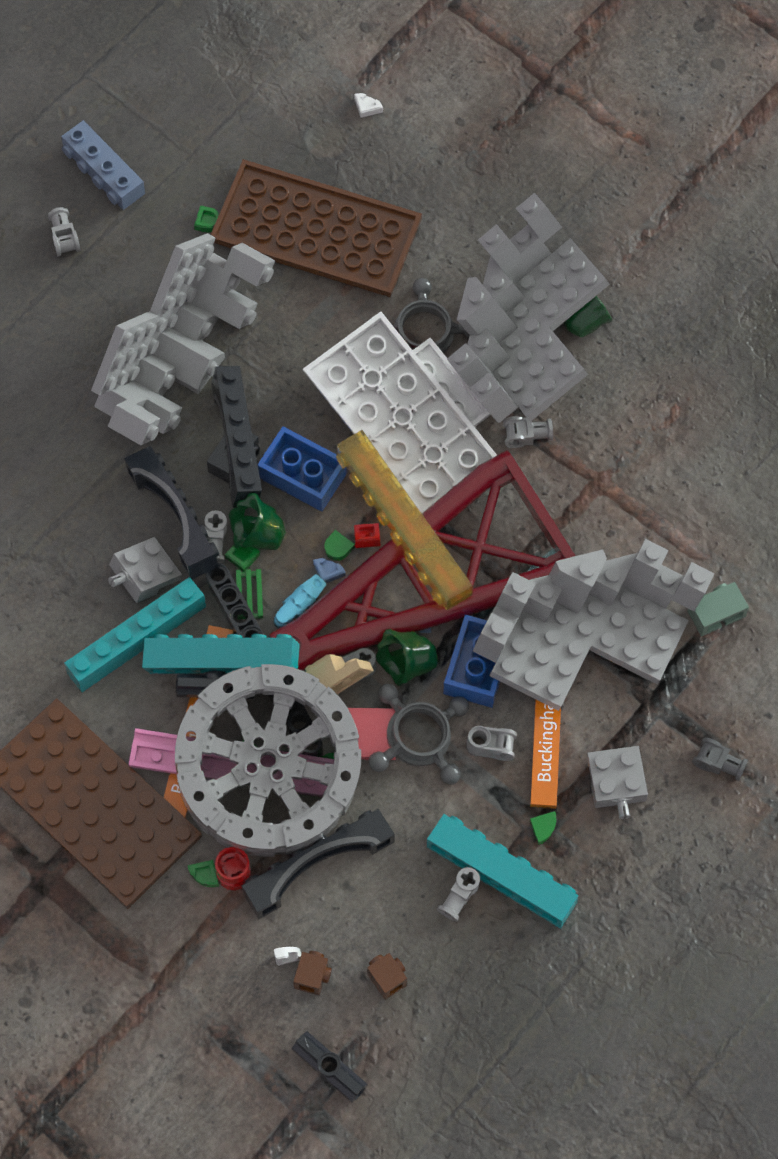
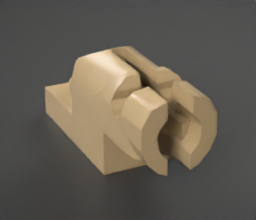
M331 654L325 655L305 668L307 673L318 678L321 684L326 688L330 687L336 694H339L373 672L370 662L351 659L345 663L342 657Z

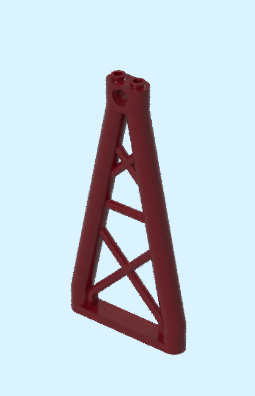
M508 450L480 464L410 523L414 528L413 532L416 531L424 543L431 540L473 551L459 597L456 598L454 594L447 596L451 601L447 604L442 598L434 600L408 558L411 553L400 537L395 535L298 618L268 634L269 638H276L277 634L291 635L300 644L298 669L306 671L305 668L308 665H312L325 655L343 656L362 648L378 645L383 639V633L386 629H392L401 633L411 631L416 633L463 618L465 615H473L495 608L510 577L473 588L483 553L539 567L518 574L528 580L547 576L550 574L556 561L574 557V552ZM509 483L513 484L556 552L548 558H542L486 544L502 487ZM490 489L476 541L438 532ZM407 527L401 530L415 551L423 545L417 543ZM399 564H401L425 603L399 612L371 606L377 583ZM363 595L361 604L356 603L355 601ZM344 610L358 613L355 626L311 639ZM368 616L377 618V619H374V620H371V621L366 622Z

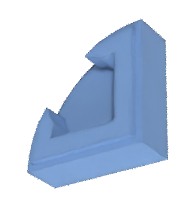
M324 558L313 560L318 576L325 583L346 576L344 568L338 563Z

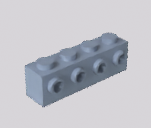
M84 120L61 136L64 154L69 159L73 158L77 162V166L82 173H88L92 177L94 185L98 189H103L107 193L108 199L114 205L118 204L124 210L145 194L144 181Z

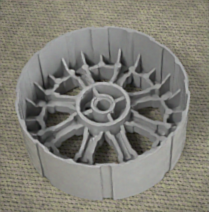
M262 664L261 667H244L232 671L211 683L198 695V700L193 706L190 705L180 725L175 746V766L178 773L179 790L188 812L197 825L207 835L210 834L217 839V842L227 848L236 847L242 849L247 855L275 857V855L284 853L289 855L299 849H306L312 846L318 839L327 836L337 826L340 817L344 816L354 797L361 768V749H359L358 745L359 734L353 717L341 698L330 687L326 688L321 684L320 680L313 675L283 665ZM233 686L231 693H225L228 688ZM259 693L274 695V708L271 720L268 721L265 730L258 723H255L247 709L246 699L254 697L255 694ZM294 701L304 706L305 704L308 705L318 718L312 722V725L296 734L295 732L286 736V721ZM227 710L230 716L234 717L242 731L241 735L244 742H230L217 738L215 734L210 733L209 730L213 725L215 717H219ZM334 712H337L339 714V716L341 717L340 721H334L332 719V714ZM192 731L196 734L194 741L186 739L188 732ZM330 737L332 747H335L334 764L325 763V765L307 762V759L299 757L305 751V748L319 739L323 740ZM262 739L264 742L263 746L260 748L255 747L254 742ZM282 745H286L289 749L287 754L280 753L279 748ZM202 754L218 755L238 764L231 769L230 773L217 780L212 779L206 781L203 770L201 771L200 765H202ZM265 755H271L275 758L276 762L272 767H264L260 762L261 758ZM254 764L257 769L256 772H248L247 766ZM281 771L283 774L282 778L279 780L274 779L272 775ZM344 771L349 772L351 775L350 780L343 781L340 778L341 773ZM302 778L319 781L320 784L327 786L323 798L309 808L305 802H302L294 789L295 785L292 779L302 780ZM249 785L250 799L242 817L226 811L219 800L226 793L238 787L242 788ZM200 791L204 794L202 801L194 799L196 792ZM271 792H274L284 802L289 811V820L282 821L280 824L262 823L264 804ZM306 820H311L314 823V827L311 830L304 828L303 824ZM249 828L253 831L251 838L243 836L244 829Z

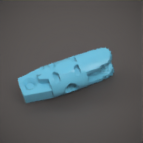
M315 574L297 587L282 602L283 606L275 614L273 620L275 627L281 628L290 623L313 605L326 587L325 581Z

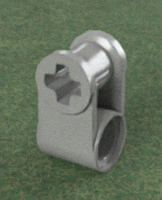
M475 726L469 731L466 748L474 756L510 761L515 757L513 743L514 739L517 738V732L505 728L497 729ZM475 737L482 738L485 741V743L482 745L475 744L472 739Z

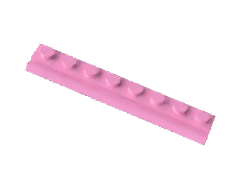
M135 728L129 767L178 774L175 766L177 735ZM186 736V739L188 741H194L196 739L194 737ZM202 754V765H200L201 771L203 770L205 779L217 780L230 773L231 769L238 764L218 755ZM265 755L260 760L264 767H272L276 762L275 758L271 755ZM299 755V757L307 759V762L325 765V763L334 764V759ZM254 764L247 766L248 772H256L257 769ZM278 771L272 776L274 779L279 780L283 774L281 771ZM302 778V780L292 779L295 785L294 789L299 794L323 797L327 786L320 784L319 781Z

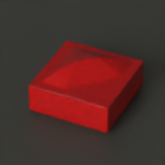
M379 523L354 525L356 548L381 546Z

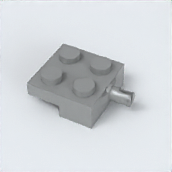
M153 537L114 553L109 566L116 575L109 577L108 581L111 587L123 584L135 602L138 603L157 595L160 588L179 581L182 574L157 539Z
M639 746L587 753L595 808L617 805L619 819H624V814L625 819L629 818L628 804L644 802L648 796Z

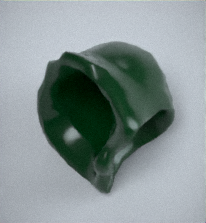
M595 296L563 323L570 333L581 338L591 334L601 325L612 322L613 319L602 301Z
M250 493L244 500L237 502L236 508L230 510L229 519L231 530L234 534L233 545L235 548L253 547L262 550H277L281 546L286 533L283 520L277 515L276 509L265 504L257 494ZM253 508L257 510V517L244 515L245 509Z
M392 629L384 631L383 639L377 645L379 651L376 653L375 658L382 668L391 675L397 686L400 687L412 678L426 674L437 667L436 647L429 639L417 635L414 631L402 633ZM393 643H399L402 648L389 652L388 647Z

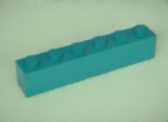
M188 577L64 662L68 676L78 689L84 692L144 650L145 638H153V635L156 634L166 635L206 607L204 594L192 579Z
M156 634L153 635V638L144 639L142 668L149 674H204L208 671H223L228 674L248 666L250 668L261 667L262 664L283 665L298 669L300 644L288 634H277L276 638H267L263 634H253L251 638H242L238 634H228L227 638H218V636L213 634H204L202 638H193L192 635L180 634L178 638H169L167 635Z
M443 814L427 838V848L462 869L469 867L475 869L481 881L561 929L577 904L579 895L576 894L575 889L563 883L561 885L553 880L552 875L544 870L538 871L534 869L525 858L520 856L514 857L508 853V849L499 843L493 844L486 840V836L476 829L470 830L463 826L464 823L457 817H448Z

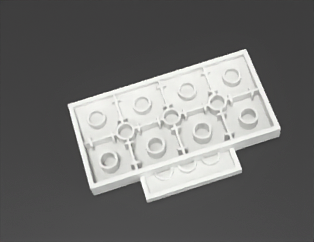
M379 312L303 368L304 373L418 515H421L480 464L497 456L475 428L491 414L448 362L447 357L431 338L412 350L382 312Z

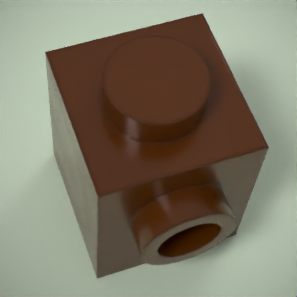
M317 951L302 952L293 981L294 989L320 996L323 983L328 984L332 968L328 967V958H324V954Z
M388 953L385 956L378 955L369 962L370 966L367 967V975L385 1000L407 986V977L403 973L406 970L398 958L393 959L391 954Z

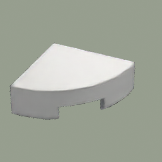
M363 93L354 94L361 118L383 112V106L377 99L375 100Z
M297 947L274 949L276 964L280 966L300 961V949Z

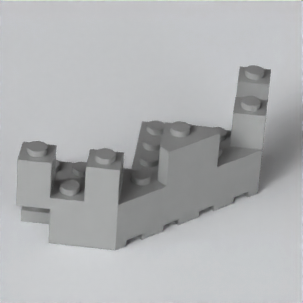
M535 193L516 207V210L528 225L510 240L497 224L478 239L490 254V259L483 284L477 277L467 279L457 321L470 335L468 344L465 343L447 358L455 371L470 387L469 389L498 423L503 421L518 407L531 422L588 375L553 331L610 285L571 238L553 253L549 251L544 242L559 231L562 226Z
M208 233L175 246L151 310L116 325L91 389L92 392L99 395L94 407L111 416L108 424L109 428L137 444L143 445L153 441L158 432L164 434L178 426L181 420L179 414L182 407L166 399L163 395L167 389L171 388L174 381L197 394L201 392L208 380L213 377L215 367H218L225 358L224 352L203 340L211 333L213 326L219 318L238 329L250 325L256 317L255 309L258 303L238 293L235 289L239 285L241 278L255 286L268 282L274 273L272 267L275 260L244 243L233 246L226 260L213 253L215 237Z
M647 539L643 542L638 553L606 561L607 558L604 551L599 550L558 560L555 562L549 575L531 580L512 572L476 642L473 652L496 663L490 674L491 677L558 711L589 650L658 685L689 621L666 608L672 600L695 611L705 595L714 573L693 562L689 565L684 576L663 566L662 563L668 550Z

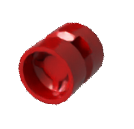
M236 847L225 848L217 855L215 868L218 882L228 890L242 889V885L245 884L244 882L251 875L248 855L242 849Z

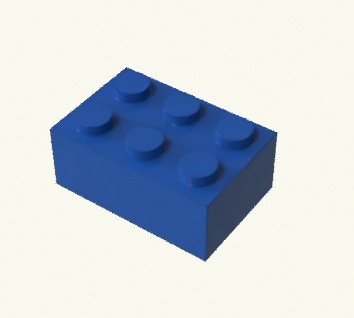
M284 426L257 464L260 479L320 511L324 510L347 474V462L344 458Z
M465 615L444 681L443 694L451 697L460 696L469 702L493 708L500 685L499 680L490 676L496 663L473 652L487 620Z

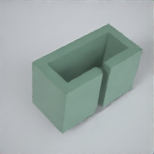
M733 582L728 585L726 583L720 584L714 588L713 592L703 596L695 611L688 609L687 612L702 637L722 628L721 621H724L727 626L745 618L749 606L736 583Z

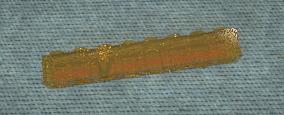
M360 430L337 444V461L343 469L345 467L348 468L351 473L349 477L355 487L358 488L360 486L362 488L366 503L370 507L374 506L378 511L376 515L380 523L390 528L392 531L390 536L397 546L401 544L404 548V556L411 566L415 564L419 572L417 573L424 585L429 584L432 588L431 594L438 605L443 604L446 610H449L472 596V584L364 431Z

